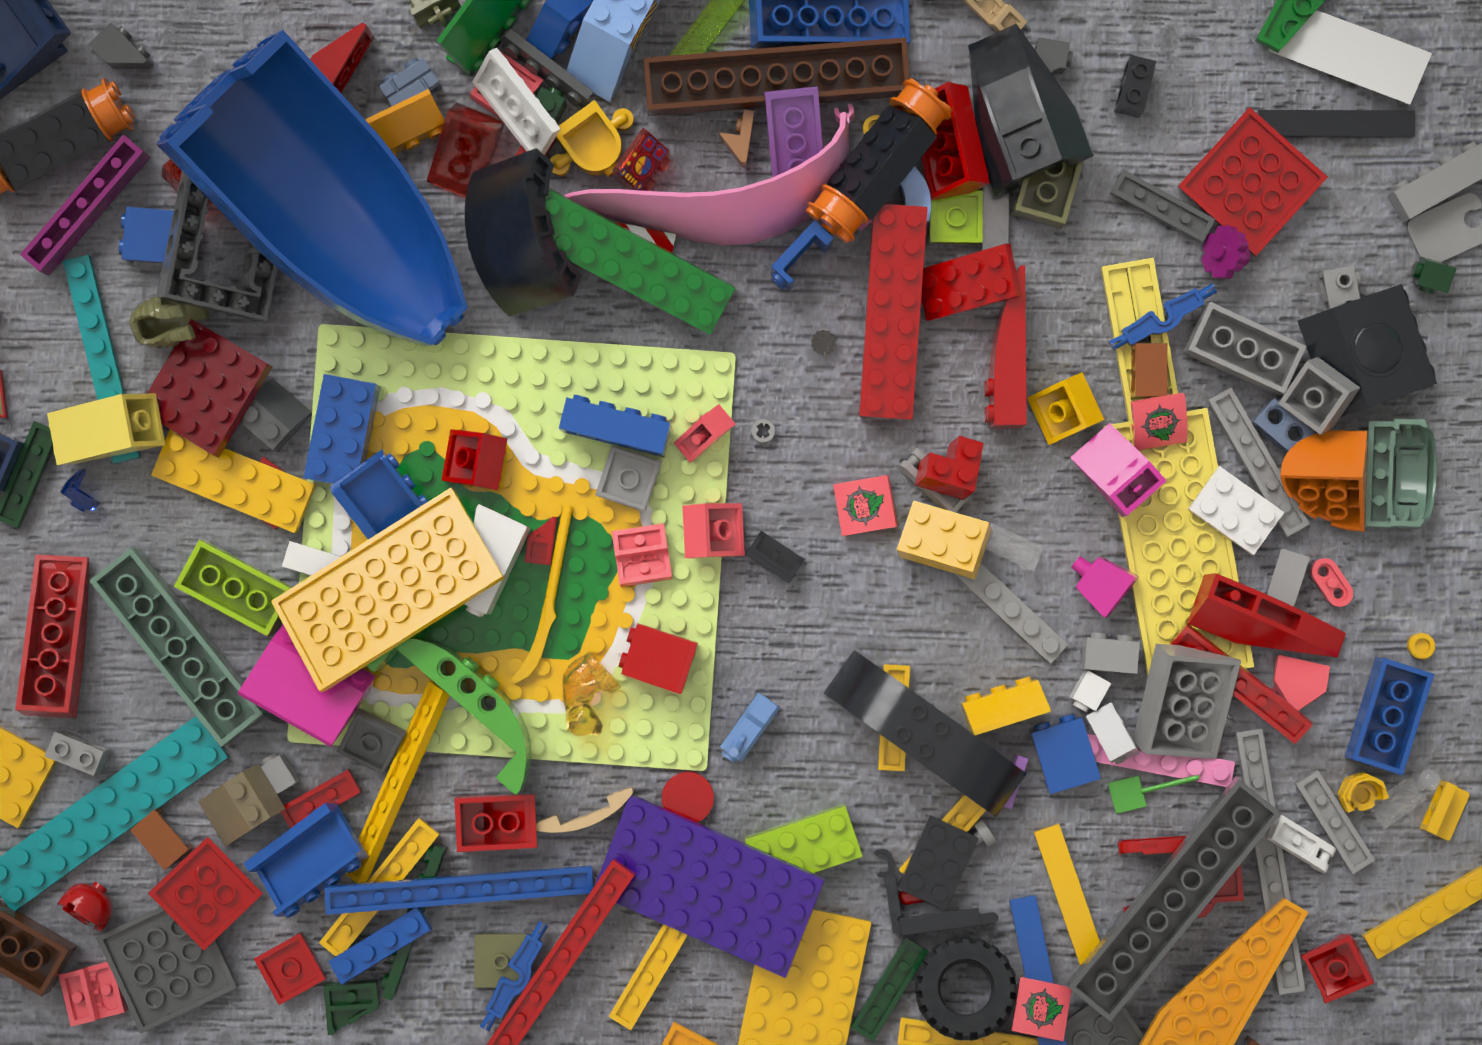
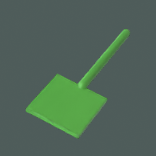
M1138 775L1110 782L1108 786L1117 814L1146 807L1144 793L1196 781L1200 777L1199 775H1194L1142 788Z

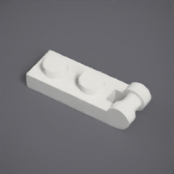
M1280 815L1271 826L1266 837L1269 841L1306 862L1313 869L1321 873L1327 872L1329 867L1327 863L1336 852L1335 847L1283 815Z

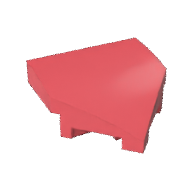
M1278 655L1275 660L1273 675L1275 686L1272 690L1278 692L1285 701L1300 711L1305 706L1319 699L1326 692L1330 666Z

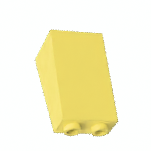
M156 393L120 394L47 413L57 465L78 464L165 445Z

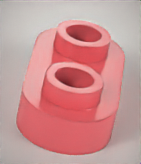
M1327 558L1314 561L1310 567V576L1326 601L1336 607L1349 604L1353 598V589L1336 563ZM1321 567H1325L1327 570L1324 577L1319 574ZM1335 589L1341 591V597L1338 599L1334 597Z

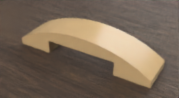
M962 0L996 32L1015 24L1022 29L1027 23L1010 4H1005L1002 0Z
M633 786L607 795L610 806L562 823L559 813L537 821L536 831L550 833L569 832L598 823L617 811L634 792Z

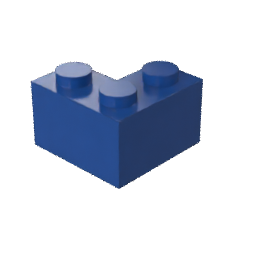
M547 0L526 41L550 59L554 58L558 53L562 55L571 43L568 40L570 35H573L579 25L582 24L594 0Z

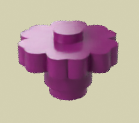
M1218 226L1215 234L1210 233L1203 244L1205 254L1202 256L1201 262L1204 265L1205 272L1212 273L1213 278L1221 280L1231 279L1234 271L1240 272L1250 261L1251 254L1245 234L1238 232L1237 228L1233 226Z

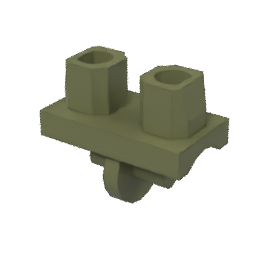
M410 0L412 7L410 11L420 28L428 24L432 26L439 21L443 27H446L448 24L445 18L452 15L453 10L461 6L458 0Z

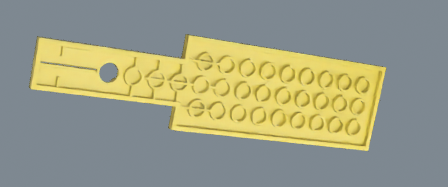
M1154 258L1102 266L1100 268L1113 339L1122 334V329L1136 322L1149 311H1153L1160 321L1165 322ZM1167 332L1158 335L1151 334L1149 335L1150 343H1168L1167 395L1177 394L1178 390ZM1127 343L1116 349L1115 352L1128 422L1111 425L1134 446L1130 402L1148 398H1131V346ZM1207 408L1187 411V442L1138 450L1167 481L1128 516L1121 517L1118 513L1128 571L1139 576L1131 589L1147 678L1156 643L1170 644L1187 624L1204 574L1217 573L1239 582L1232 541L1188 510L1191 503L1218 467ZM1193 627L1227 655L1241 660L1240 665L1242 667H1254L1251 646L1235 644Z

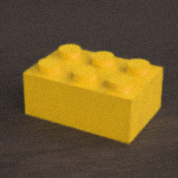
M913 501L897 551L900 558L975 580L991 534V527L989 522Z

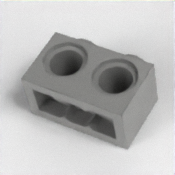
M65 730L54 732L45 757L96 776L102 774L112 749Z

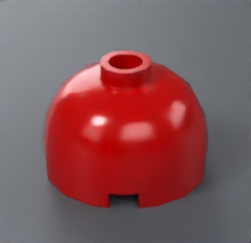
M94 882L92 886L80 883L70 887L57 903L58 906H64L62 910L83 924L93 923L95 925L93 929L99 932L104 930L113 911L112 901L106 895L108 890L97 882Z

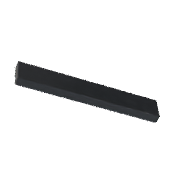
M1415 110L1256 111L1279 134L1288 138L1415 137Z

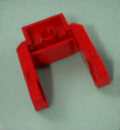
M1187 835L1117 841L1118 855L1134 852L1143 854L1173 853ZM1241 864L1197 918L1206 917L1217 902L1244 901ZM1129 906L1123 907V913L1127 910Z

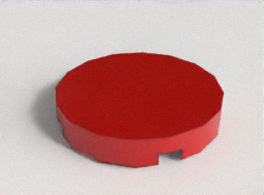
M684 771L675 774L667 781L662 791V804L665 809L695 822L702 821L709 814L713 806L714 793L711 784L696 772Z

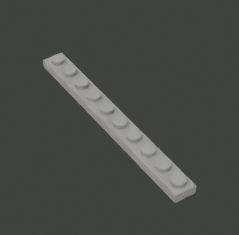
M1263 728L1234 732L1242 782L1275 807ZM1269 830L1253 848L1264 914L1282 898L1291 902L1283 850L1266 839ZM1296 935L1274 973L1276 990L1279 995L1305 991Z

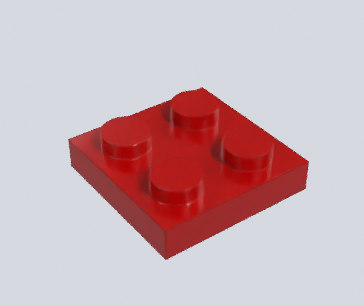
M302 932L254 958L279 1005L327 979Z

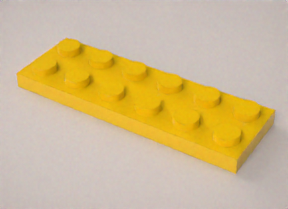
M169 429L165 445L161 449L151 474L153 477L296 534L317 486L224 448L219 458L215 457Z

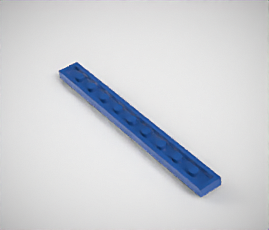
M587 865L324 886L326 915L590 894L593 889L592 866Z

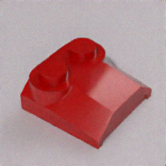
M1351 933L1338 935L1332 941L1301 955L1322 994L1325 1004L1374 984V978L1369 965Z

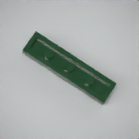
M33 421L0 500V521L16 528H21L54 449L51 431L44 424Z
M904 937L851 1024V1029L874 1042L921 965L922 960L929 952L926 948L910 938Z

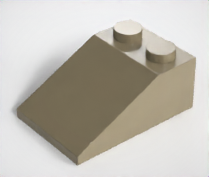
M259 764L236 775L198 802L225 847L285 810L284 805Z

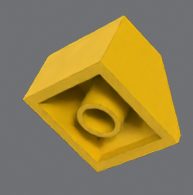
M1083 372L1027 397L1048 445L1104 420Z

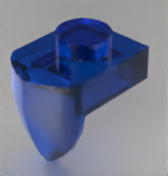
M83 468L65 482L60 492L71 499L70 504L82 512L86 509L95 511L100 502L78 488L86 472V469Z

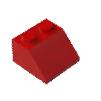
M450 429L441 481L498 490L508 438L480 432Z

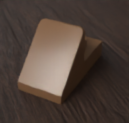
M744 110L743 117L738 116L736 132H739L740 135L719 132V138L741 167L747 166L754 120V111Z

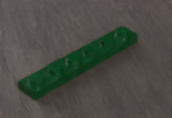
M437 843L433 849H428L424 859V863L428 865L425 874L420 873L418 879L437 877L447 846ZM421 907L423 913H425L426 907ZM407 908L406 913H408L414 908ZM414 941L391 955L389 963L393 964L390 974L385 973L380 986L384 990L383 998L392 1001L396 996Z

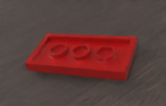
M1002 244L923 268L921 298L926 321L938 320L1022 296L1011 244Z

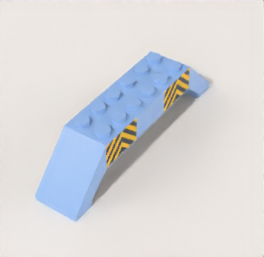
M594 0L582 21L567 72L591 89L594 95L611 103L623 81L631 54L661 0Z

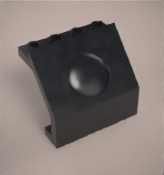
M1402 284L1297 321L1310 358L1319 357L1360 387V390L1341 417L1437 384L1435 370L1429 362L1426 345L1421 339L1416 317L1412 314L1409 297Z

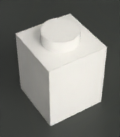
M1084 670L1069 697L1075 700L1073 705L1087 713L1089 709L1096 711L1111 683L1088 670Z

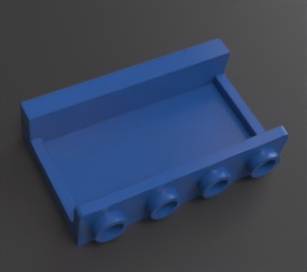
M383 449L330 486L333 496L367 539L372 538L429 502L423 494L420 496L416 494L413 490L416 487L413 480L407 473L404 476L397 469L400 466L399 462L392 453L386 455Z
M324 803L244 862V865L248 872H257L277 907L273 911L275 917L286 916V918H290L301 910L299 907L304 903H310L318 899L324 886L337 885L341 881L340 877L345 873H351L362 866L361 862L368 855L338 804Z

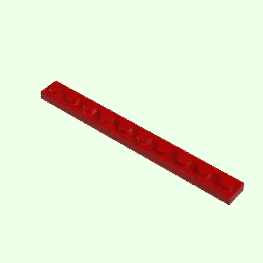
M616 859L611 861L487 1045L520 1044L636 873Z

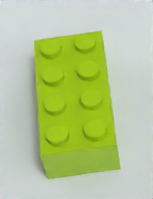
M198 540L174 585L177 589L266 636H274L281 623V619L271 601L292 588L291 585L206 540Z
M845 804L745 837L746 844L812 873L863 857Z

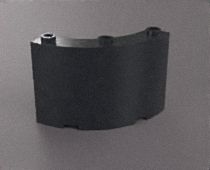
M537 148L474 171L466 192L465 230L468 249L483 285L497 305L508 316L573 297L582 277L570 263L563 250L557 249L552 235L555 232L550 211H546L545 196L549 195V183L554 164Z

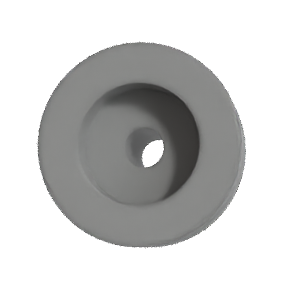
M983 820L973 825L977 831L974 835L979 837L976 845L984 842L987 847H990L997 842Z

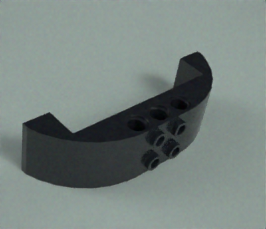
M855 650L824 691L827 696L995 817H997L1027 775V773Z

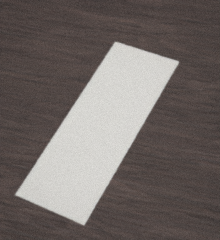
M1318 10L1313 13L1278 53L1271 49L1268 50L1269 52L1407 104H1411L1432 54Z

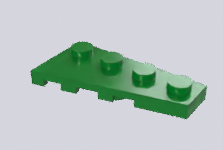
M1276 0L1255 41L1278 53L1325 0Z

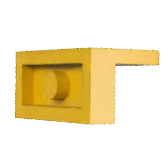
M1440 780L1420 825V829L1449 841L1469 798V792L1458 788L1454 784Z

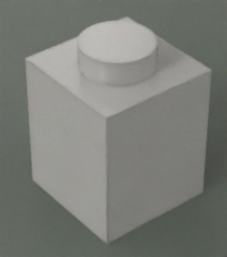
M273 753L261 761L263 764L261 769L277 795L301 781L285 754L277 757Z

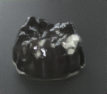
M817 331L811 339V347H813L817 354H830L836 346V339L830 331Z

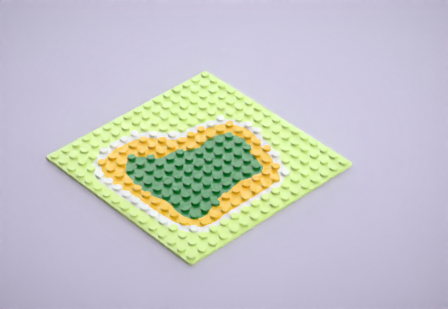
M320 325L318 328L310 441L324 374L375 383L381 387L366 460L381 449H383L386 455L392 453L400 464L397 468L403 476L407 473L415 483L416 487L413 490L418 496L423 494L430 501L449 488H453L473 523L476 508L480 504L532 528L529 534L546 523L550 518L558 517L553 554L563 505L573 507L555 598V613L557 617L549 630L538 666L529 677L519 682H510V678L517 672L528 656L535 640L543 610L551 565L524 562L527 539L492 614H484L483 617L476 616L466 611L467 605L463 604L412 637L438 642L454 650L463 658L470 657L480 666L478 669L480 673L484 676L489 674L500 683L498 688L512 701L526 725L530 740L531 759L704 771L707 768L722 557L685 558L682 506L726 503L731 429L691 463L676 447L674 442L701 416L718 404H720L730 418L732 417L735 354L731 352L445 333L446 337L439 344L422 346L390 336L371 327ZM575 394L589 398L592 404L599 405V401L615 404L616 410L625 411V407L640 410L641 416L650 418L651 414H657L667 417V422L671 423L672 428L664 457L616 446L662 462L646 512L595 496L612 444L563 433L559 429L566 397L573 399ZM450 429L480 432L508 438L498 490L441 481ZM307 479L308 482L317 486L304 515L302 545L342 557L367 541L366 536L331 493L330 486L333 484ZM664 523L672 579L620 587L612 531ZM300 572L299 583L311 575ZM637 623L698 642L682 694L621 674L623 668H619L618 665L622 653H628L631 643L626 641L631 627L636 628ZM398 651L381 671L373 672L367 666L363 667V669L376 677L368 696L359 708L407 730L428 681H434ZM448 661L446 671L451 675L455 673L456 666L452 661ZM468 678L466 688L470 692L475 691L476 683L473 679ZM489 695L486 698L488 708L495 709L496 707L495 698ZM449 696L425 751L513 758L516 754L514 750L451 696ZM354 716L351 718V720L346 725V727L341 732V734L339 735V737L333 745H340ZM288 724L287 738L290 742L326 745L293 725Z

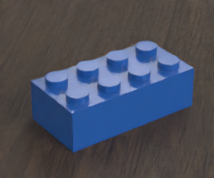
M323 375L303 478L334 484L366 461L381 386L344 377Z
M575 394L573 399L566 397L559 429L563 433L661 457L665 456L672 428L671 423L667 422V417L657 414H651L650 418L641 416L640 410L625 407V411L616 410L615 404L599 401V405L590 403L591 400L589 398Z
M1375 657L1344 757L1388 772L1403 775L1434 674L1390 659Z

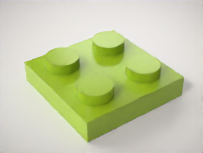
M983 190L931 200L929 244L983 243Z

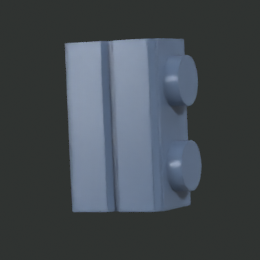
M424 58L410 60L404 65L405 70L398 74L395 72L388 74L382 79L383 84L379 86L392 106L429 89L432 95L442 89L441 84Z

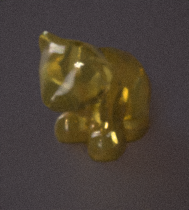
M587 652L584 656L577 658L568 665L562 677L567 732L579 737L600 735L602 732L603 723L590 705L594 695L602 690L613 693L621 688L617 680L591 652Z

